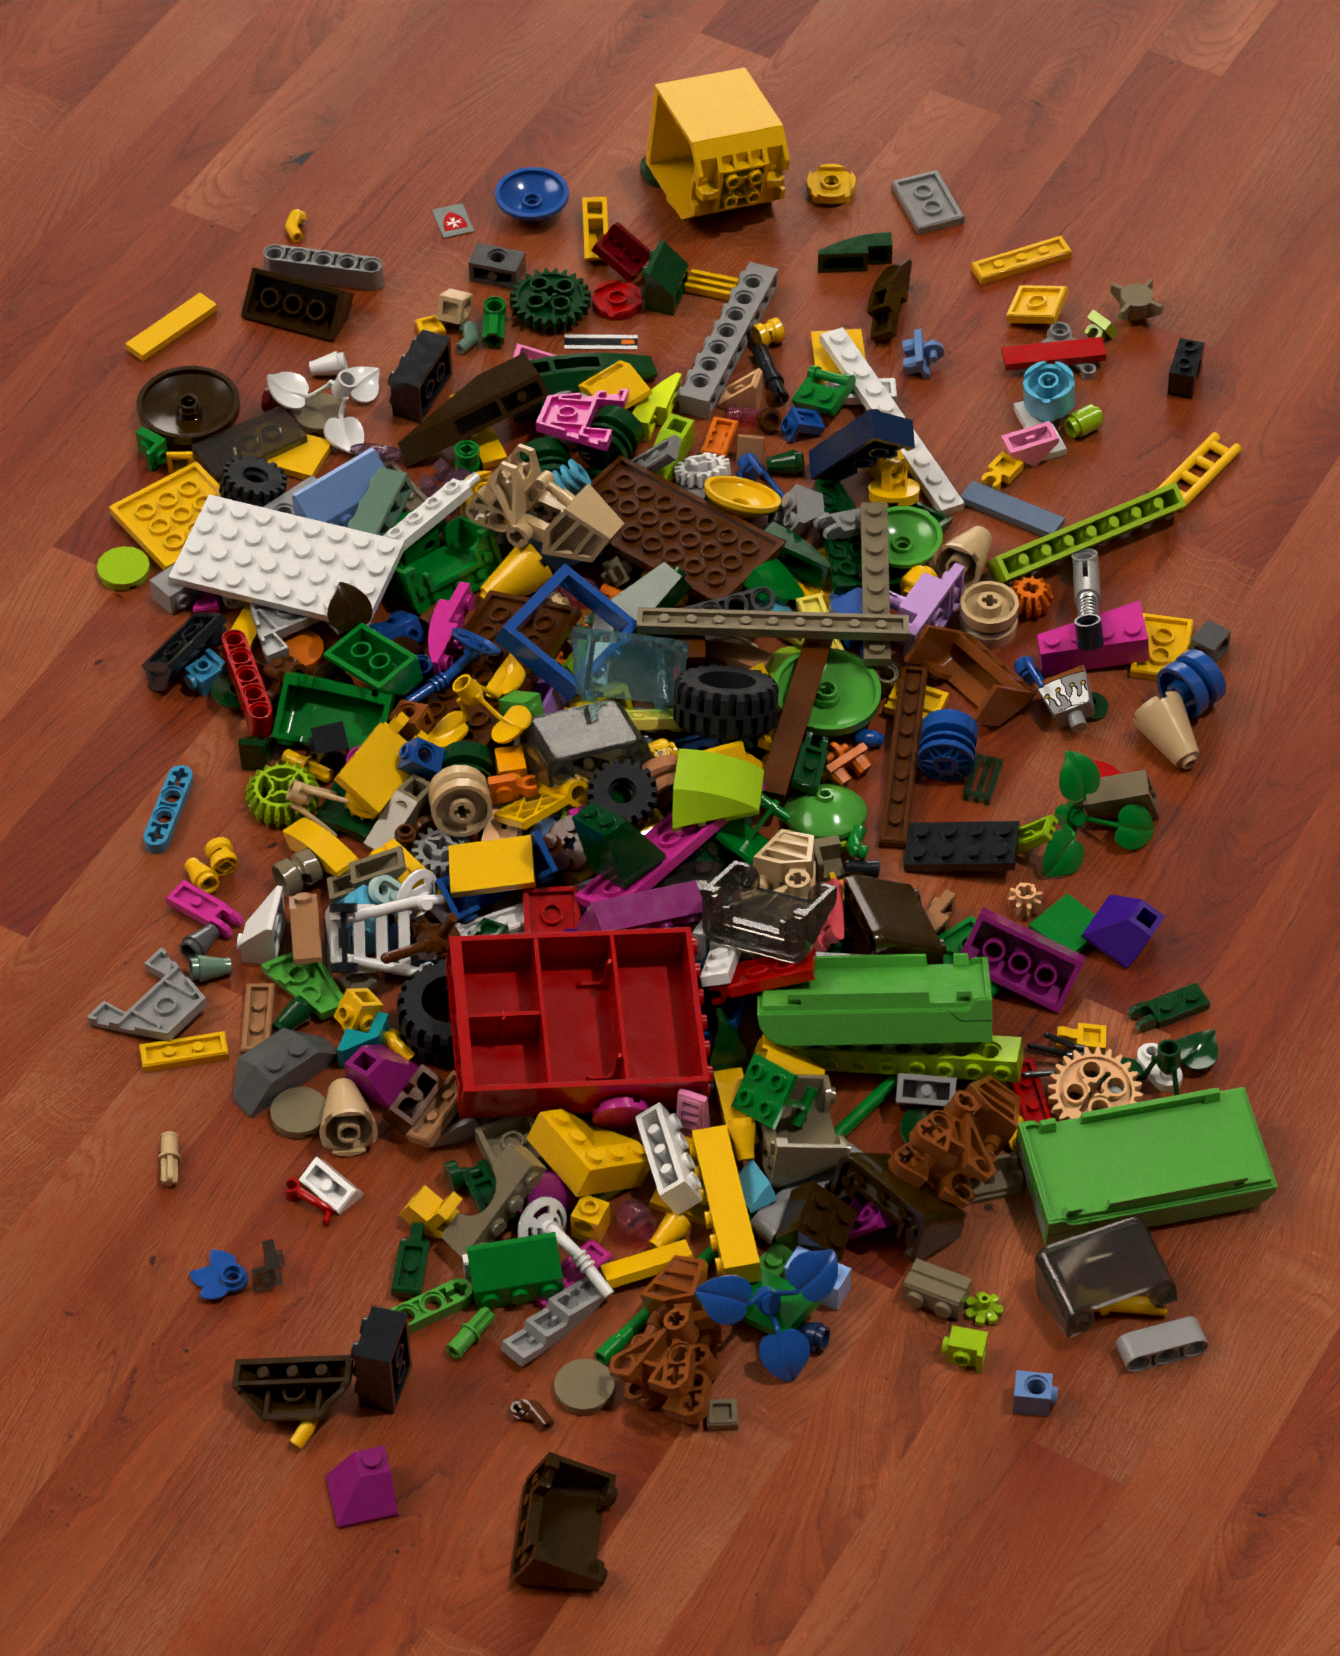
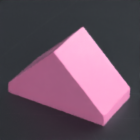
M1050 421L1001 436V440L1011 457L1034 467L1059 443V437Z

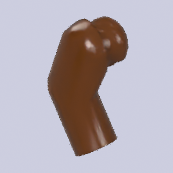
M516 1399L510 1404V1412L514 1417L535 1421L542 1431H547L554 1425L552 1418L536 1400Z

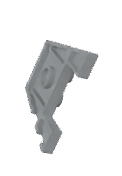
M250 603V613L268 664L275 657L289 655V647L281 638L322 621ZM326 622L338 635L347 632L338 630L330 622Z
M161 947L144 963L146 971L161 978L157 984L127 1012L103 1001L87 1016V1019L91 1026L170 1041L207 1006V1001L189 977H185L180 971L178 964L169 958L167 951Z

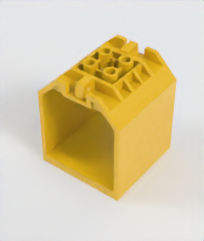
M746 68L655 84L645 162L681 220L769 203L784 198L786 188L784 187V176L782 173L783 169H789L790 164L784 127Z

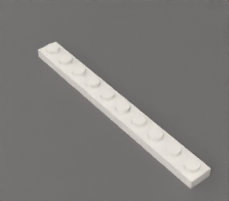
M843 327L820 334V343L842 375L847 373L856 377L853 391L866 410L879 409L881 412L905 418ZM914 431L915 448L910 451H906L905 448L901 449L908 471L915 481L919 483L921 490L935 510L945 515L963 510L964 501Z

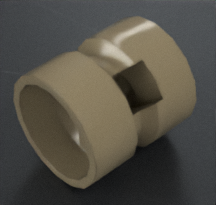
M308 848L293 854L291 860L285 858L271 866L277 886H283V894L286 897L302 891L303 885L310 887L323 880L321 866L315 855Z

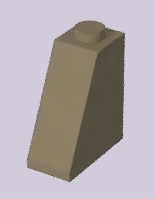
M1147 770L1101 777L1098 790L1093 794H1086V801L1079 804L1081 808H1085L1088 817L1118 819V814L1124 806L1135 803L1144 806L1149 811L1152 820L1159 819L1157 793Z

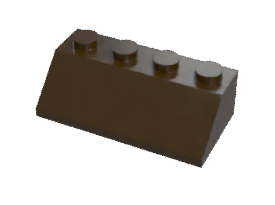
M252 267L241 316L335 341L349 318L355 293Z

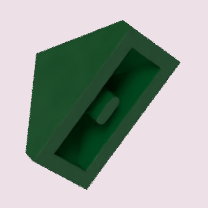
M248 735L239 738L238 746L241 769L264 771L265 764L270 766L275 746V737L258 738Z

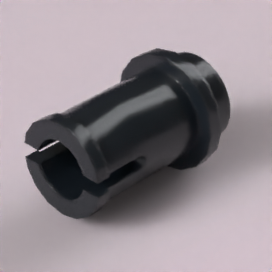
M853 857L850 860L845 859V876L856 874L879 878V860H855Z

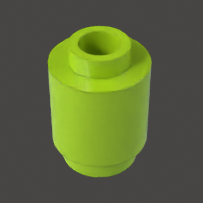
M1088 404L1069 414L1068 418L1064 420V427L1070 437L1081 438L1100 428L1103 424L1104 416L1099 407Z

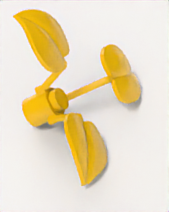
M511 653L489 681L487 687L480 685L468 674L461 675L454 681L452 689L459 696L456 701L460 704L462 711H453L443 717L428 734L430 737L428 742L444 748L453 742L461 741L469 730L466 724L469 720L466 705L477 706L480 703L500 720L493 727L491 733L492 739L496 743H509L519 737L524 729L528 728L532 722V715L526 707L521 705L513 706L503 717L483 699V692L486 693L488 698L499 699L501 695L505 696L517 690L523 683L526 676L525 669Z

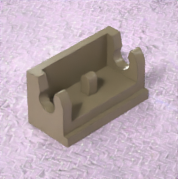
M1016 1152L997 1155L994 1162L997 1173L985 1183L975 1178H969L972 1190L977 1196L969 1205L1023 1194L1022 1170L1018 1171V1156Z

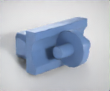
M921 328L914 330V338L903 341V350L906 357H908L903 359L907 375L920 372L923 379L930 378V361L936 362L943 357L944 346L934 339H931L929 342L924 341Z

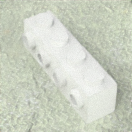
M659 1102L635 1116L659 1196L676 1215H679L702 1201L699 1188L702 1186L692 1170L695 1168V1164L691 1156L686 1152L689 1145L680 1132V1129L683 1128L681 1121L675 1113L670 1114Z

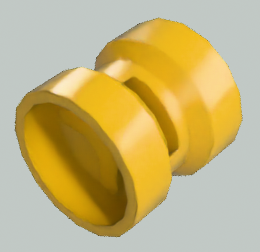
M777 317L769 319L766 324L758 323L751 328L753 340L759 349H761L759 343H764L768 347L772 342L777 344L785 340L784 327Z
M214 838L206 844L204 848L205 854L210 861L211 869L215 870L218 876L230 875L238 868L239 861L233 852V846L228 838Z

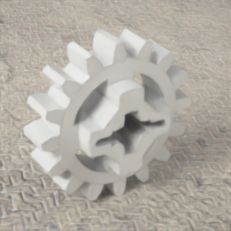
M706 452L701 455L684 458V462H678L677 466L674 467L676 483H680L681 486L688 485V488L694 486L703 488L705 480L710 477L731 475L729 458L725 459L724 455L717 457V454L712 455V453Z

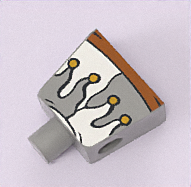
M1084 665L1042 680L1043 688H1040L1035 683L1041 700L1058 727L1063 728L1070 725L1074 733L1086 730L1087 723L1085 719L1092 717L1095 714L1090 680Z

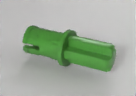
M483 1307L468 1323H463L460 1326L459 1333L445 1346L448 1354L455 1359H460L474 1342L480 1341L481 1333L495 1319V1314L488 1307Z

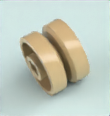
M981 581L969 586L963 592L960 599V631L973 635L988 649H997L1009 644L1015 638L1018 630V596L1007 585L995 581Z
M453 765L442 769L433 777L429 784L428 792L431 815L435 825L443 833L454 837H467L478 833L487 826L492 817V801L487 780L479 770L467 765Z

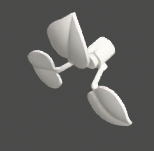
M363 366L344 369L339 372L334 381L329 380L327 384L310 394H307L309 391L308 383L299 374L280 372L267 375V386L272 397L281 406L292 410L302 409L305 405V399H312L326 389L331 388L333 396L337 399H342L338 418H330L324 425L326 439L334 447L350 454H356L362 448L364 430L361 423L354 417L344 418L343 414L349 395L358 403H370L376 398L379 391V368Z

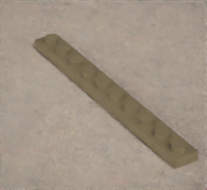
M638 607L637 634L908 641L909 615Z

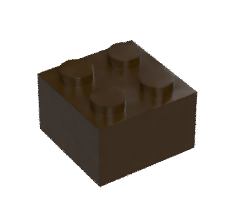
M812 1180L791 1190L775 1239L793 1252L797 1246L810 1251L832 1249L839 1262L843 1258L858 1211Z

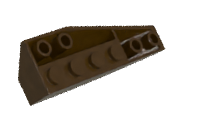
M522 353L477 375L397 444L409 467L546 400L549 393L538 371L526 355Z

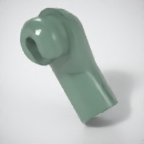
M466 321L460 325L464 338L455 345L456 350L460 354H465L479 341L477 325L472 321Z

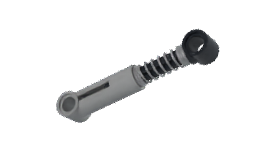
M1082 549L1071 555L1074 603L1078 610V617L1074 620L1078 648L1091 651L1104 645L1102 621L1099 616L1101 574L1097 551L1094 549Z

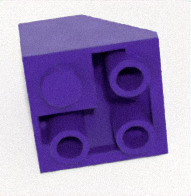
M1110 894L1080 937L1127 970L1160 925L1165 915L1142 899Z

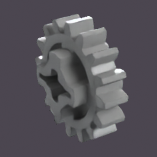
M429 827L427 828L426 835L423 833L418 834V840L413 841V849L411 851L412 855L426 869L433 872L435 876L440 874L441 877H445L450 873L448 846L470 842L468 836L454 837L443 833L438 827L436 831Z

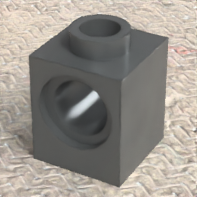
M1207 620L1191 638L1190 649L1202 651L1217 663L1229 650L1231 631Z

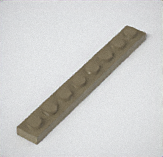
M861 502L862 614H890L887 502ZM863 640V666H891V642Z

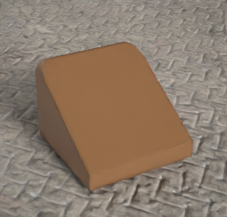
M738 434L737 462L743 454L753 453L762 465L764 459V436Z

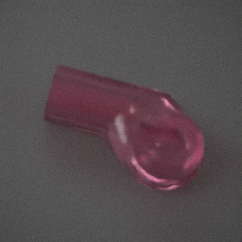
M731 405L725 411L726 419L736 420L739 423L756 422L757 414L761 409L738 408L735 405Z

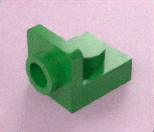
M141 427L135 432L138 450L146 456L148 469L154 471L167 460L166 452H168L166 439Z

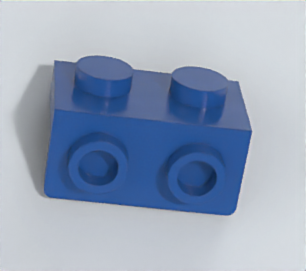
M404 611L390 614L389 619L382 623L377 622L369 625L370 628L390 640L398 636H408L417 641L418 644L426 640L418 616Z

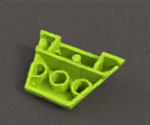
M679 749L673 786V833L682 831L681 827L697 823L699 827L706 826V822L722 818L724 821L758 815L761 806L764 769L731 756L702 750Z

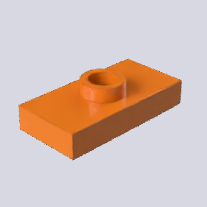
M714 416L700 450V455L706 452L712 453V455L717 454V457L724 455L725 459H727L739 428V421Z

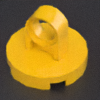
M896 458L887 459L882 467L881 478L871 481L868 485L869 500L871 502H887V507L888 503H898V506H911L919 500L920 486L916 481L907 478L908 469L906 463ZM897 465V471L892 476V470Z

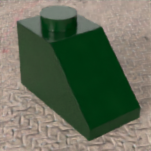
M715 1008L707 1039L710 1042V1057H707V1064L713 1067V1071L739 1067L743 1069V1066H747L749 1062V1049H746L742 1036L723 1010Z

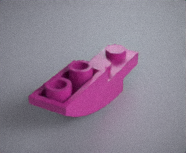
M459 582L451 599H439L434 609L428 633V646L435 675L448 670L453 664L455 655L463 647L454 638L451 631L453 628L462 629L464 619L474 607L475 597L472 595L470 583Z

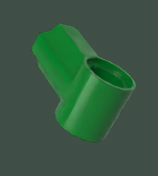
M491 296L483 303L482 344L487 345L489 348H498L504 344L505 325L507 322L506 303L501 297Z

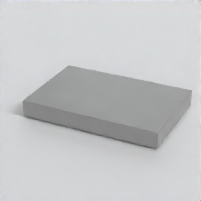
M938 170L892 181L891 188L918 235L964 223L965 217Z

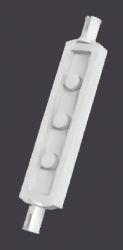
M473 472L464 481L453 478L397 525L389 529L383 536L404 541L406 550L473 495L471 488L481 481L480 476Z

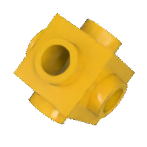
M369 988L346 989L334 1014V1018L342 1025L344 1030L349 1028L368 1033L377 1011L381 1012L384 1005Z

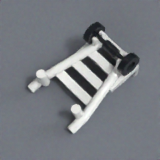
M443 894L418 895L380 905L357 903L329 904L325 911L326 968L329 973H376L381 971L410 977L415 971H422L423 966L432 962L422 963L419 967L411 966V957L398 960L399 963L384 964L381 962V955L388 952L387 914L397 912L398 948L410 945L409 909L418 907L420 911L424 912L430 910L432 906H443ZM374 917L376 959L365 957V919ZM348 923L353 925V954L347 953V948H350Z

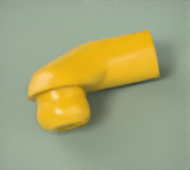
M395 1028L385 1031L383 1045L410 1061L416 1053L401 1040L400 1032Z

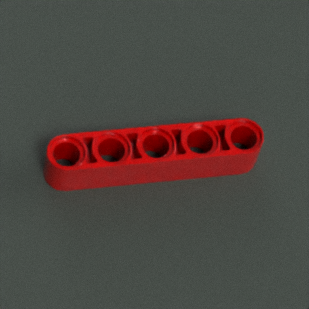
M228 630L222 635L223 659L226 662L227 671L249 732L258 738L267 737L272 734L274 729L270 700L246 635L241 630Z

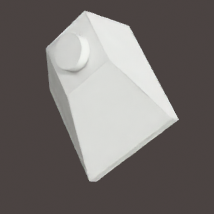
M276 886L247 920L244 932L239 933L237 950H241L242 962L262 964L278 957L287 923L283 886Z

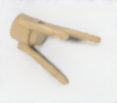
M294 779L286 795V800L292 802L290 808L300 812L306 818L314 821L337 837L336 832L303 808L302 805H309L313 795L345 804L349 803V799L338 796L336 791L308 785Z

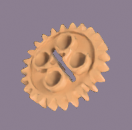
M1098 1046L1095 1054H1091L1088 1047H1085L1082 1056L1076 1050L1073 1051V1060L1064 1056L1062 1061L1064 1066L1056 1064L1054 1071L1057 1074L1050 1075L1049 1081L1053 1084L1048 1085L1047 1092L1052 1094L1048 1098V1104H1056L1052 1107L1051 1113H1061L1058 1122L1079 1118L1083 1113L1079 1110L1087 1103L1090 1092L1094 1093L1101 1079L1107 1073L1110 1076L1101 1085L1100 1093H1095L1084 1112L1092 1111L1094 1108L1105 1109L1141 1101L1143 1093L1138 1092V1090L1141 1089L1142 1082L1135 1081L1138 1076L1137 1071L1128 1072L1131 1068V1062L1122 1065L1121 1054L1114 1059L1111 1057V1049L1103 1055ZM1093 1070L1098 1076L1090 1078L1084 1072ZM1117 1086L1122 1092L1118 1094L1112 1093L1108 1087ZM1068 1093H1079L1082 1098L1073 1100L1068 1096Z

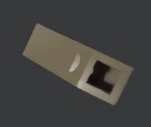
M413 773L395 791L363 845L372 851L378 847H383V844L393 838L395 839L394 833L399 825L406 823L413 826L418 818L429 815L431 813V805L428 792L431 782Z

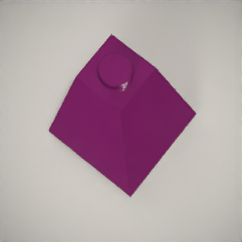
M385 1446L353 1452L326 1474L338 1530L399 1517Z

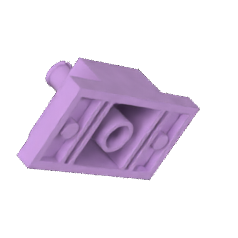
M955 563L949 572H944L941 579L923 573L906 597L889 590L890 608L898 611L899 615H909L908 641H898V644L904 646L902 656L905 657L926 624L945 628L960 608V599L964 589L965 566ZM904 661V665L918 666L917 664L907 663L906 661Z

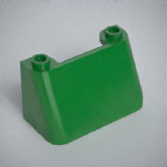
M462 515L450 520L443 529V538L446 545L406 566H403L400 559L388 585L419 615H422L434 603H438L439 599L450 600L459 582L470 583L471 591L474 593L480 589L503 561L492 529L473 523L469 518Z
M285 672L272 737L279 738L278 743L294 746L295 741L308 743L307 738L312 737L311 728L343 721L349 750L356 746L362 745L377 725L384 722L390 723L388 718L393 711L396 694L383 693L372 688L302 673Z

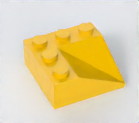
M563 1109L540 1112L526 1138L576 1197L641 1187L651 1168L645 1148L637 1140L595 1126Z

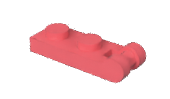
M836 878L820 886L815 891L816 938L812 943L818 952H826L830 949L832 943L836 944L844 938L842 882Z

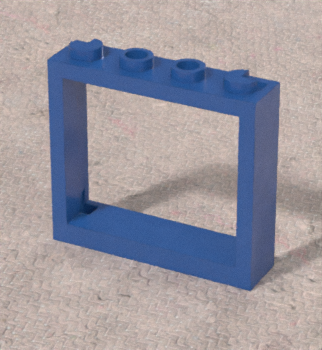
M564 563L502 627L495 641L571 702L578 694L583 695L589 690L592 685L589 682L593 678L597 681L607 670L605 667L607 663L610 662L613 665L621 656V649L624 646L626 648L631 646L632 642L638 637L635 634L637 621ZM562 587L620 633L578 678L574 677L519 632Z

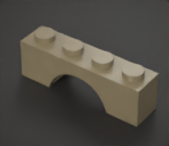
M509 1143L492 1165L496 1177V1191L490 1205L481 1213L472 1216L457 1213L442 1233L441 1237L461 1257L463 1254H467L466 1246L493 1242L498 1235L503 1233L507 1227V1222L523 1206L524 1199L540 1183L541 1176L547 1168L525 1146Z

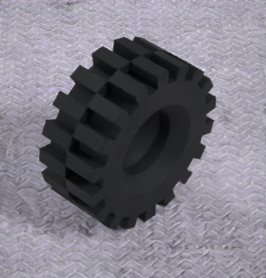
M244 455L239 460L237 457H234L231 462L228 460L223 468L219 487L220 497L264 507L285 493L288 482L287 474H283L284 470L281 467L277 468L275 462L268 463L266 458L259 460L257 456L251 455V458H247Z
M614 759L612 766H609L606 762L602 764V771L598 769L594 771V779L590 778L588 783V805L593 802L627 820L637 830L639 824L645 827L648 824V818L652 819L654 817L655 808L657 809L658 806L656 780L654 776L651 777V771L647 767L643 770L642 763L636 761L635 765H631V759H625L624 764H619V759ZM622 786L629 787L633 791L634 796L628 803H617L612 799L613 790Z

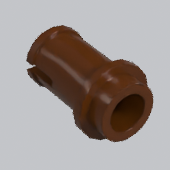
M401 824L395 830V839L412 855L411 849H413V841L416 839L417 832L412 825Z

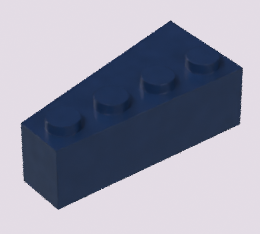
M879 409L867 410L857 419L852 420L848 425L809 450L811 479H838L840 481L857 474L858 468H871L877 465V460L886 456L887 459L898 456L897 451L903 448L906 451L914 449L913 420L884 413Z

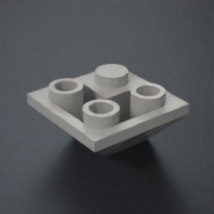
M795 484L783 496L779 509L768 515L769 525L775 522L801 537L814 526L815 518L819 514L825 513L823 494Z

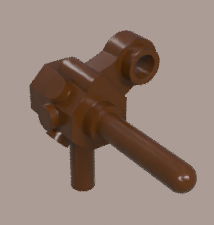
M289 655L275 657L269 664L266 661L254 658L258 670L262 672V675L271 684L266 692L272 706V712L277 713L285 672H296L313 676L317 669L316 666L305 667L304 664Z
M449 913L442 925L440 923H430L423 916L410 919V939L417 942L383 953L380 957L381 962L388 964L417 955L420 960L426 959L433 960L434 962L446 959L449 936H461L455 926L458 916L455 913Z

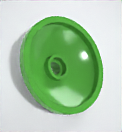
M911 506L887 508L889 567L912 568L915 565H923L932 560L934 552L942 545L943 533L938 521L931 514L919 508Z
M820 784L816 796L799 790L788 799L784 807L786 811L792 814L786 822L787 826L794 832L814 835V839L836 835L839 836V839L849 837L854 825L859 824L863 826L867 818V807L864 800L854 791L835 784Z

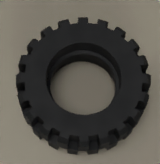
M710 665L707 667L697 666L695 669L689 668L681 672L675 680L673 719L679 728L701 737L707 736L712 739L723 738L726 740L758 738L761 735L768 734L776 725L779 687L770 675L762 674L758 670H749L745 667Z
M446 959L439 960L438 964L432 965V963L423 966L422 971H415L410 976V980L404 982L397 999L398 1022L401 1039L416 1053L415 1057L418 1055L419 1060L426 1064L432 1062L434 1067L443 1068V1066H450V1069H455L451 1022L438 1021L430 1016L437 1009L449 1006L445 967Z

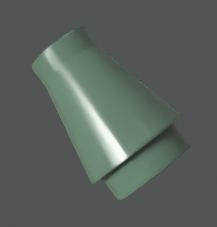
M196 955V957L189 959L191 980H197L198 983L224 975H231L232 973L230 958Z

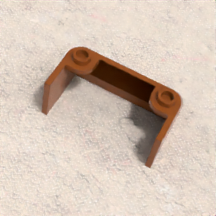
M926 624L903 659L907 663L928 667V676L934 680L941 678L951 682L978 707L972 717L976 723L983 724L989 728L1001 725L1028 705L1037 693L1031 685L981 641L964 631Z

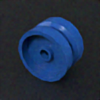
M1196 649L1186 650L1174 662H1170L1157 674L1156 683L1162 698L1167 697L1165 692H1178L1183 699L1189 719L1197 718L1209 706L1222 699L1226 693L1225 679L1219 667L1208 655Z

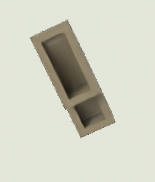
M402 846L350 862V871L343 873L339 877L332 876L327 878L329 898L332 904L339 902L363 884L369 886L370 881L374 877L389 875L397 880L406 871Z

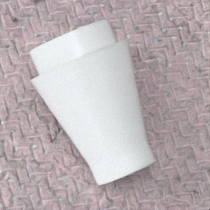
M334 351L319 359L309 361L312 376H337L340 371L348 368L344 352L338 353V351Z

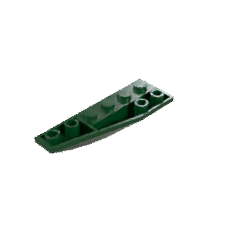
M602 352L575 353L529 360L540 374L549 395L562 391L579 393L581 392L578 387L579 384L619 360L630 363L644 382L657 377L652 357L645 355ZM546 400L513 415L514 422L538 418Z

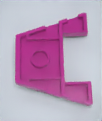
M619 389V394L607 395L606 390L596 391L595 396L581 397V392L548 395L536 421V431L607 451L612 441V429L589 427L597 408L605 405H616L625 408L629 400V389Z

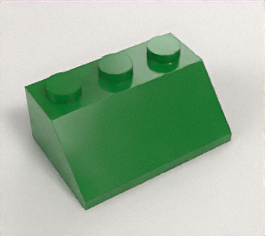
M362 622L323 653L324 658L379 692L405 695L423 680L418 656Z
M556 1232L466 1246L477 1311L483 1307H488L492 1310L497 1307L513 1304L522 1305L527 1302L536 1301L537 1297L548 1300L564 1290Z

